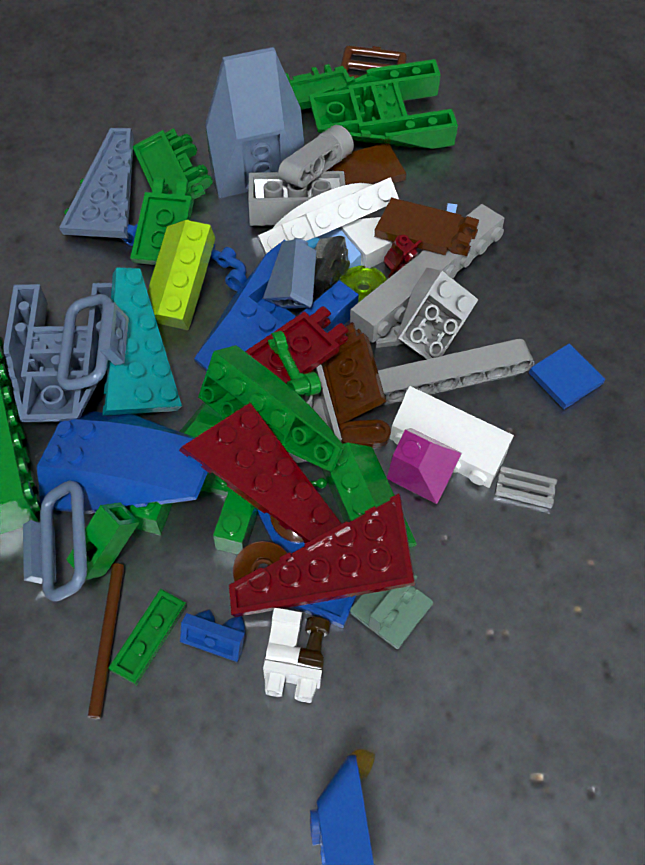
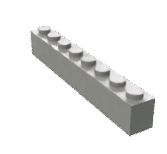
M479 205L467 215L479 220L478 233L476 238L471 240L468 256L453 254L450 251H447L446 255L423 250L351 308L350 323L353 322L356 330L360 329L362 333L369 337V341L372 343L379 337H384L392 326L397 322H402L412 290L426 268L442 270L453 279L460 269L467 267L478 254H483L491 243L497 242L502 237L505 218L485 205Z

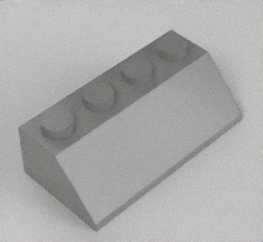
M325 171L303 188L280 180L278 172L249 173L248 202L250 225H276L285 215L311 198L331 189L345 186L344 171Z

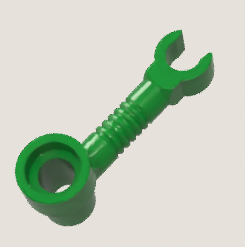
M282 331L271 333L274 339L268 340L270 348L279 355L291 380L287 382V385L299 396L304 394L311 396L320 393L321 382L315 372L305 374L299 372L288 350L285 334Z

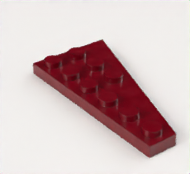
M400 494L394 495L390 498V501L377 508L374 506L368 509L364 515L350 522L346 521L305 543V546L299 550L279 557L280 560L265 568L261 567L229 584L231 615L239 617L273 611L274 608L284 609L416 585Z

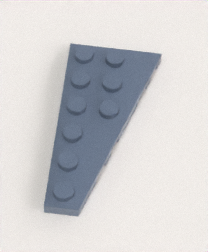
M110 128L59 227L63 235L128 238L134 142L131 128Z

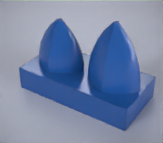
M210 609L199 612L196 615L186 613L181 622V643L238 662L242 654L245 636V624L242 616L233 617L220 625L215 623L214 615Z

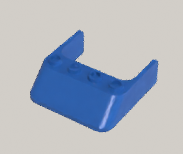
M356 755L346 757L316 800V809L310 810L312 845H319L322 865H374Z

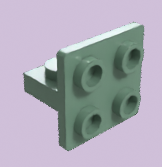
M414 585L361 595L351 607L350 614L394 648L399 649L431 608L433 600L415 588Z

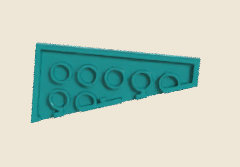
M116 267L112 276L111 299L128 316L125 363L114 365L108 360L107 382L104 386L106 398L102 416L178 411L182 404L141 269Z

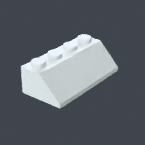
M410 386L392 424L390 439L398 445L404 430L412 428L460 451L462 455L453 473L458 472L468 477L473 483L490 488L505 459L514 435Z

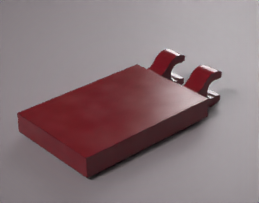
M324 306L320 307L311 316L304 311L274 331H282L285 334L288 350L300 373H309L338 353L340 345L348 340L345 334L349 332V329L342 323L336 325L328 333L322 329L331 323L327 318L331 315V312ZM272 334L245 351L286 384L291 380L279 355L269 346L268 340L274 339Z

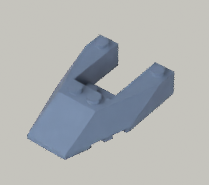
M92 283L91 296L104 294L111 298L112 283ZM40 284L13 286L3 346L21 422H55L79 419L97 384L78 390H66L61 388L57 382L64 326L45 327L48 303ZM102 305L90 307L88 326H75L69 379L87 376L96 367Z

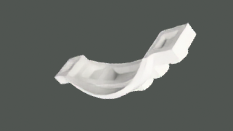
M391 177L374 185L356 183L337 187L299 205L285 215L271 230L258 235V239L266 255L284 239L288 241L300 238L307 241L314 237L316 238L386 207L391 197L399 199Z

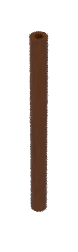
M119 563L112 564L88 711V718L100 719L124 572V565Z

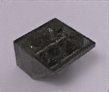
M341 235L319 239L314 249L316 250L313 298L318 299L349 269L350 261L348 260L346 240Z

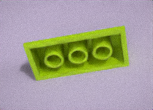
M184 220L167 226L147 291L157 324L189 330L216 239L211 225Z

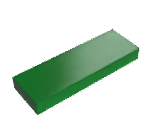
M160 589L108 669L137 686L186 609V602Z

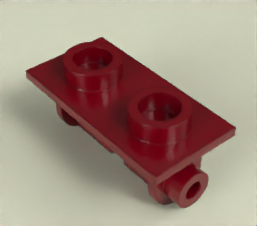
M403 234L396 237L384 257L385 265L391 270L389 278L418 254L416 249L422 242L421 240L414 244L407 235Z

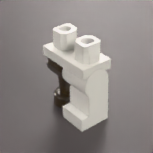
M274 608L270 638L263 667L265 693L270 696L282 697L285 682L297 684L295 699L311 703L316 688L320 689L324 657L321 653L322 637L329 634L331 622L320 617H308L305 626L306 632L310 634L306 648L297 647L302 625V612Z

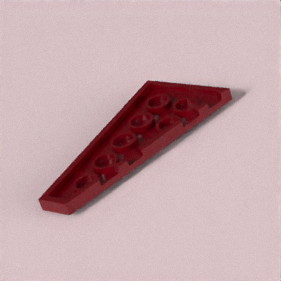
M251 403L186 443L179 450L185 456H191L202 464L201 468L211 474L213 472L225 481L227 487L264 514L267 512L278 520V524L284 529H290L303 539V543H307L342 524Z

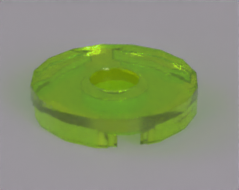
M365 266L349 268L340 278L341 282L359 294L358 303L387 280L385 275L378 269L373 267L369 269L365 268ZM367 285L370 288L367 290H361L358 288V286Z

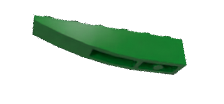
M237 345L213 351L198 398L223 418H227L251 403L287 452L331 472L335 469L344 445L307 402L278 376Z

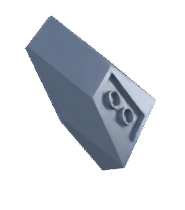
M274 47L227 56L222 59L205 123L211 176L219 198L249 192V173L278 172L283 160L305 146L301 108Z

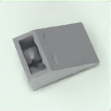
M426 268L412 290L397 338L425 359L443 356L478 299L442 270Z

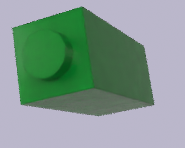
M121 502L100 505L85 529L87 551V576L85 580L105 576L139 524V521ZM72 549L71 553L69 554V556H68L67 559H66V561H67L73 568H74V549Z

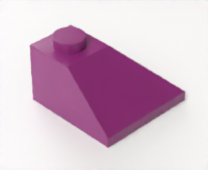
M405 429L392 456L387 479L438 504L462 452L415 429Z

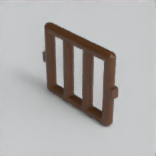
M346 46L341 66L347 72L349 69L366 71L371 68L391 65L351 60L352 55L397 60V65L405 64L407 55L404 52L382 50L381 47L372 46V48ZM348 74L349 77H352V76H354V78L360 77V76H358V75H350V74Z

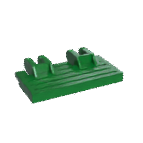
M329 64L324 65V73L319 74L317 67H312L311 73L293 76V80H290L288 73H285L301 110L311 108L310 94L333 84L334 87L346 83V79L349 78L348 72L343 66L335 67L334 71H332Z
M173 128L166 133L162 130L133 145L134 152L151 190H153L154 178L159 177L165 178L164 184L169 186L167 194L176 193L178 179L188 180V186L192 188L190 196L193 199L206 194L205 190L212 185L213 181L210 175L207 174L208 170L205 165L192 166L190 158L194 157L198 150L196 145L192 143L193 139L190 135L184 134L178 137Z

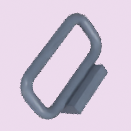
M95 294L76 300L68 308L64 320L57 371V382L61 388L78 390L97 384L103 378L107 370L108 360L114 365L125 363L129 318L115 302L113 303L109 296ZM102 305L96 367L87 376L69 379L76 317L85 308Z
M71 480L60 484L47 493L41 505L40 522L30 520L23 524L24 580L42 584L43 593L47 599L53 602L63 600L76 593L84 584L87 576L84 496L79 483ZM71 493L74 575L70 582L56 589L55 527L53 526L52 511L58 499Z

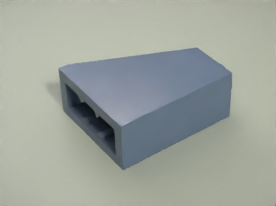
M294 238L293 240L282 242L263 299L285 309L311 307L313 302L316 250L309 247L307 241Z

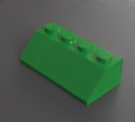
M347 442L343 444L344 449L335 469L330 472L321 468L344 522H350L364 515L368 509L374 506L377 508L390 501V498L394 496L373 447ZM405 519L409 548L416 546L417 543Z

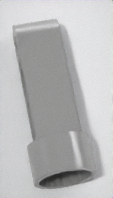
M340 125L331 126L318 135L317 138L282 161L278 171L279 179L301 188L305 187L333 165L351 154L354 146L351 134Z

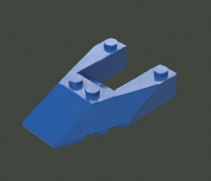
M282 242L264 256L240 287L196 354L195 362L206 371L213 351L235 345L243 351H247L296 317L289 310L263 299ZM339 280L314 301L310 308H306L304 311L311 316L320 307H326L331 312V315L327 317L331 323L322 329L328 333L339 323L344 325L350 320V310L358 304L359 294Z

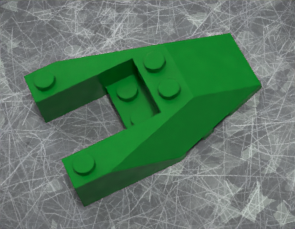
M435 59L371 68L366 70V74L360 77H349L346 79V83L336 87L333 84L309 95L318 133H323L333 125H340L348 130L353 140L360 142L389 143V145L430 149L454 146L458 124L452 109L407 115L403 101L438 96L441 75Z
M204 402L179 432L196 438L225 418ZM213 472L211 474L207 473L201 490L227 496L213 534L216 549L238 555L249 543L258 515L257 510L259 509L227 487V483ZM150 502L147 506L138 508L131 505L129 511L139 521L135 529L161 535L173 503L159 504L158 502Z

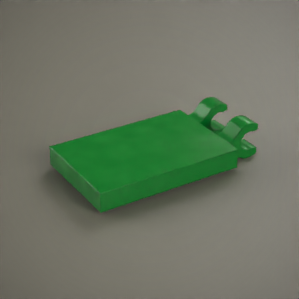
M154 178L152 192H145L130 257L133 263L156 265L167 226L184 220L190 221L194 199L190 196L192 188L188 186V180L178 179L176 193L167 194L169 186L164 184L165 178Z

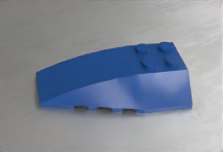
M90 411L82 413L79 419L60 421L37 464L40 504L42 505L43 499L52 489L71 480L79 483L82 487L84 514L96 513L100 505L119 502L124 506L134 505L138 508L145 507L150 502L168 504L197 500L208 473L201 468L202 464L191 456L187 457L179 451L183 445L195 437L133 414L102 416L103 412ZM71 493L58 499L53 506V510L72 512Z

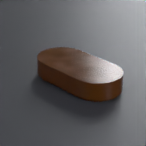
M383 420L347 421L338 426L342 444L349 442L380 448L385 446L390 440V426Z

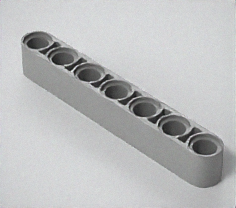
M515 339L378 370L386 402L379 406L403 401L410 386L431 395L521 374L530 370L535 362L523 339Z

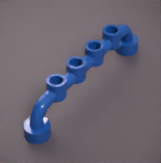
M128 224V238H121L129 246H133L138 224L134 226ZM214 244L210 258L216 260L223 268L228 266L235 268L226 276L225 282L229 288L238 291L247 280L246 266L236 258V253L232 248L225 247L220 252L215 250Z

